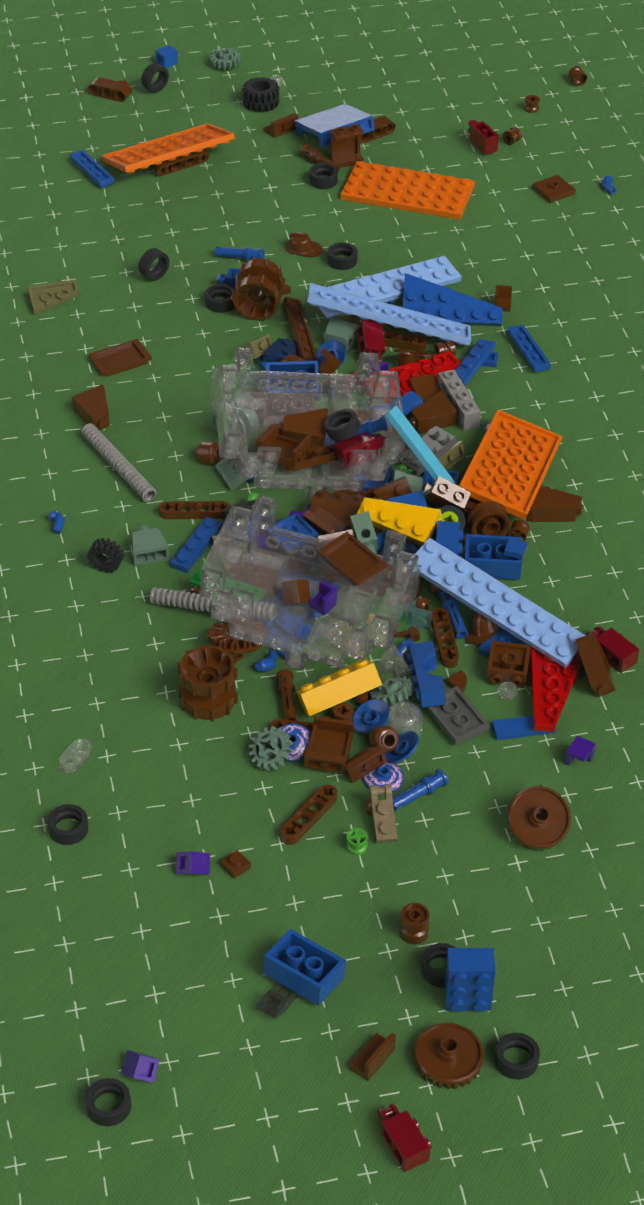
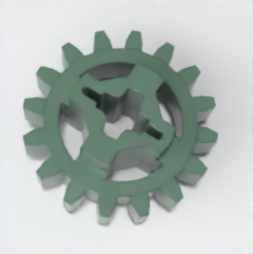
M233 48L215 49V52H211L210 62L213 67L218 66V69H231L232 67L235 68L236 65H240L241 55L237 50L233 51Z
M400 676L396 678L388 677L386 680H382V685L372 689L370 695L372 700H383L387 705L395 706L398 703L401 704L402 700H408V696L413 695L414 687L411 679H407L406 676L402 678Z
M274 726L270 730L264 727L263 733L257 731L258 737H252L254 744L249 745L253 750L249 753L253 758L251 761L260 769L264 768L267 771H270L271 767L274 770H278L279 764L285 766L283 761L285 759L290 760L287 754L293 752L289 748L293 744L289 740L290 736L281 728L277 729Z

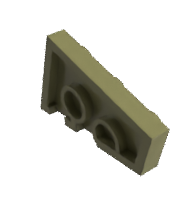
M76 279L27 287L34 315L79 296Z

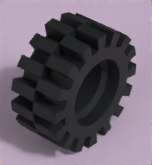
M104 538L96 539L88 551L87 559L90 560V565L94 564L93 568H99L98 571L104 570V573H108V571L113 573V571L119 568L124 557V551L120 549L121 546L119 544L115 545V541L110 542L108 538L106 541Z

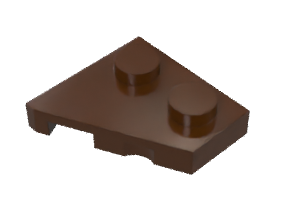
M405 476L373 489V492L378 497L386 501L389 498L412 493Z

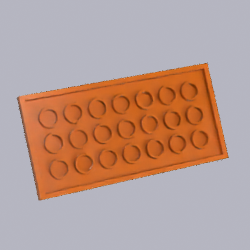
M206 123L101 155V160L121 171L133 173L139 168L146 169L152 164L159 165L165 160L172 161L178 156H188L191 152H201L207 147L214 148L220 143H230V140L235 139L233 132Z
M357 161L341 192L340 200L461 220L474 189L475 181L467 178L462 179L437 173L432 174L424 171Z
M497 410L459 486L470 491L469 497L482 503L498 502L505 507L507 513L525 520L563 436Z

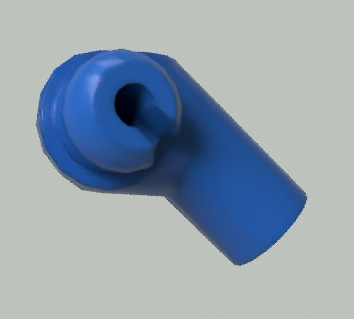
M608 175L603 178L602 188L613 195L617 189L612 186V181L614 182L613 177Z
M51 511L49 520L54 521L52 532L61 534L65 521L64 516L59 511Z
M408 638L401 642L394 652V657L397 658L398 662L407 659L405 651L410 649L409 644H414L412 639Z
M270 650L267 658L256 662V670L258 672L273 670L276 666L278 653L275 650Z

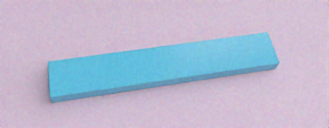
M397 405L391 408L385 414V417L434 481L440 476L456 484Z

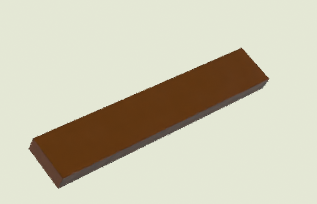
M285 296L283 303L299 357L305 361H318L300 299Z

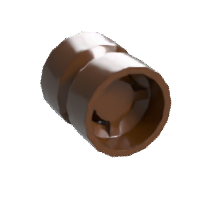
M409 903L401 911L400 936L408 944H420L428 937L430 914L424 905Z

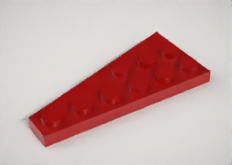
M448 351L435 355L430 359H421L413 364L411 362L391 368L383 373H375V375L370 377H362L360 381L388 407L411 390L413 391L409 378L434 374L438 382V373L455 370L461 362Z
M531 647L530 671L534 730L554 732L582 663L580 653L564 668Z

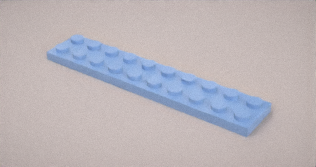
M445 256L336 284L328 288L380 302H388L404 297L405 273L440 286L460 282L462 276ZM318 306L326 318L344 314L342 311H331L326 307Z
M313 283L309 285L307 302L313 306H323L331 311H342L346 315L353 314L362 319H372L380 324H391L395 328H406L410 332H421L429 337L436 336L444 341L453 340L459 345H470V325Z
M429 538L408 561V569L564 668L579 653L575 639L585 636L583 633L433 539Z

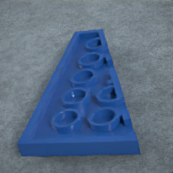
M405 273L403 308L467 325L502 326V307Z

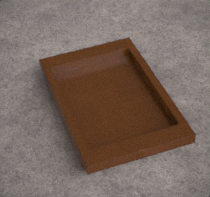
M138 339L88 354V357L101 375L106 377L146 365L148 361L152 360V357Z
M348 531L317 550L318 554L322 556V559L354 586L361 585L387 567V563Z

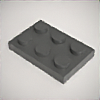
M438 426L431 428L422 437L437 459L458 442L455 436ZM410 448L397 458L399 464L407 466V469L415 471L416 475H420L426 470Z
M458 686L445 691L446 704L424 707L455 745L482 734L490 728V724Z

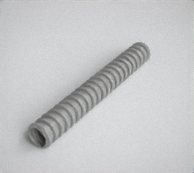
M86 424L81 431L83 437L116 470L143 501L149 502L153 500L156 496V490L152 485L147 482L94 424Z
M153 587L150 592V602L157 605L184 607L185 609L190 608L197 611H212L213 613H223L224 615L229 614L231 616L240 615V617L246 616V618L251 617L252 619L257 618L264 621H273L276 617V606L274 604L269 605L266 603L264 605V603L258 604V602L253 603L252 601L247 602L246 600L241 601L240 599L235 600L233 598L230 600V598H219L218 596L213 597V595L208 596L206 594H191V592L158 589L157 587Z

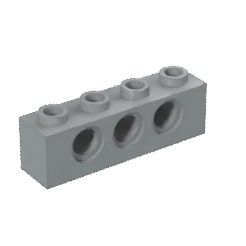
M455 370L438 373L439 387L457 410V422L462 430L467 431L480 428L481 411Z

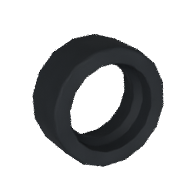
M152 63L142 73L141 83L147 90L157 93L163 90L168 83L169 72L160 64ZM159 72L157 80L151 84L153 76Z
M328 163L315 164L309 170V182L315 188H332L338 183V169Z
M341 242L335 243L328 248L327 262L332 268L348 270L357 264L358 250L354 245ZM338 255H347V256H349V257H344V258H342V257H337V256H338Z
M157 248L149 249L141 256L138 265L139 272L147 279L156 281L167 272L170 263L169 257ZM158 258L155 268L149 271L152 262Z
M225 284L209 287L205 291L206 307L210 311L217 313L232 310L235 307L234 302L231 300L232 292L235 291L234 288ZM216 297H226L227 299H224V300H216V299H214V298H216Z
M351 409L338 410L329 415L324 421L325 430L329 438L334 441H343L353 437L358 433L361 425L357 414Z
M64 804L56 807L48 816V831L50 837L56 843L73 845L83 840L88 833V816L80 806ZM64 819H76L81 822L77 828L69 831H63L56 827V824Z
M447 943L431 945L422 955L421 973L429 984L436 987H445L446 973L434 971L429 966V963L436 958H447L448 948H456Z
M511 1033L502 1037L496 1046L495 1063L498 1070L504 1076L519 1080L528 1078L535 1073L540 1058V1049L537 1042L524 1033ZM513 1047L522 1048L531 1055V1060L522 1065L513 1064L504 1058V1052Z
M106 1078L98 1080L88 1089L85 1098L88 1116L93 1122L101 1126L118 1125L130 1114L132 1105L129 1088L118 1079ZM106 1093H115L121 1096L123 1100L121 1106L112 1111H101L95 1107L94 1103L99 1096Z

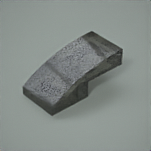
M278 983L272 991L268 990L257 1004L256 1009L273 1019H277L292 1005L299 994Z

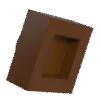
M236 850L221 860V867L235 879L251 868V862Z

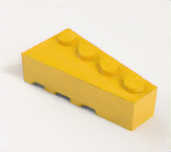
M366 497L357 512L359 514L369 511L374 527L421 547L429 538L432 539L437 528V522L442 518L440 509Z
M362 658L330 675L321 677L314 683L301 686V689L296 692L304 713L312 716L382 685L374 663Z

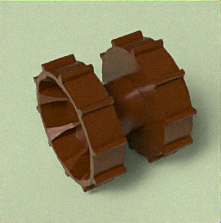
M253 257L252 260L245 264L241 263L240 273L237 274L235 291L232 292L231 300L236 307L235 311L247 317V320L264 321L265 318L276 315L277 305L281 302V288L284 287L286 278H283L281 266L278 267L275 263L269 261V258L266 260Z
M204 644L190 651L186 650V654L181 662H177L178 674H180L179 698H182V711L189 713L194 717V720L198 718L211 720L212 722H214V719L230 715L234 705L238 704V692L235 691L237 668L235 667L234 655H230L227 651L223 650L222 646H204Z

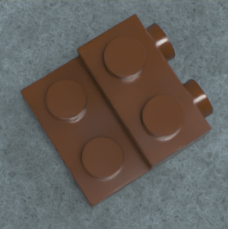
M492 641L486 680L491 681L493 684H500L501 682L510 683L513 687L526 685L531 646Z

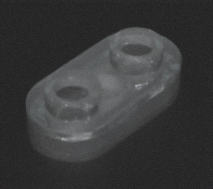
M77 739L59 757V767L63 772H75L92 753L90 741L87 739Z

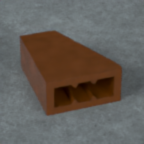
M103 384L72 397L73 410L86 424L92 423L98 430L110 426Z
M442 390L413 409L409 422L418 434H422L435 426L445 428L456 425L457 410Z
M328 408L285 415L283 422H279V433L282 436L298 441H303L307 435H311L313 446L322 447L326 438L324 421L328 417Z
M541 485L528 513L527 521L575 522L578 515H582L584 509L582 497Z
M594 632L575 639L590 685L596 696L600 697L616 691L607 656Z

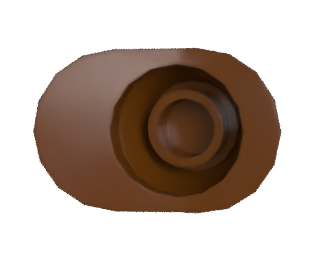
M304 232L291 233L289 242L285 246L287 252L305 257H317L323 251L322 246L311 241L309 235Z
M394 350L398 353V366L411 362L413 364L421 359H425V356L435 355L433 352Z
M475 612L472 616V625L467 630L468 635L465 638L471 644L484 643L494 636L500 626Z

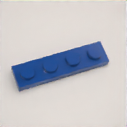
M84 150L70 154V160L100 188L114 183V178Z
M524 325L509 327L507 330L508 335L533 371L540 372L550 369L551 363Z
M479 339L456 368L455 372L464 386L467 385L495 349L494 341Z
M206 517L170 562L171 568L188 573L211 544V537L218 535L222 530L223 522Z

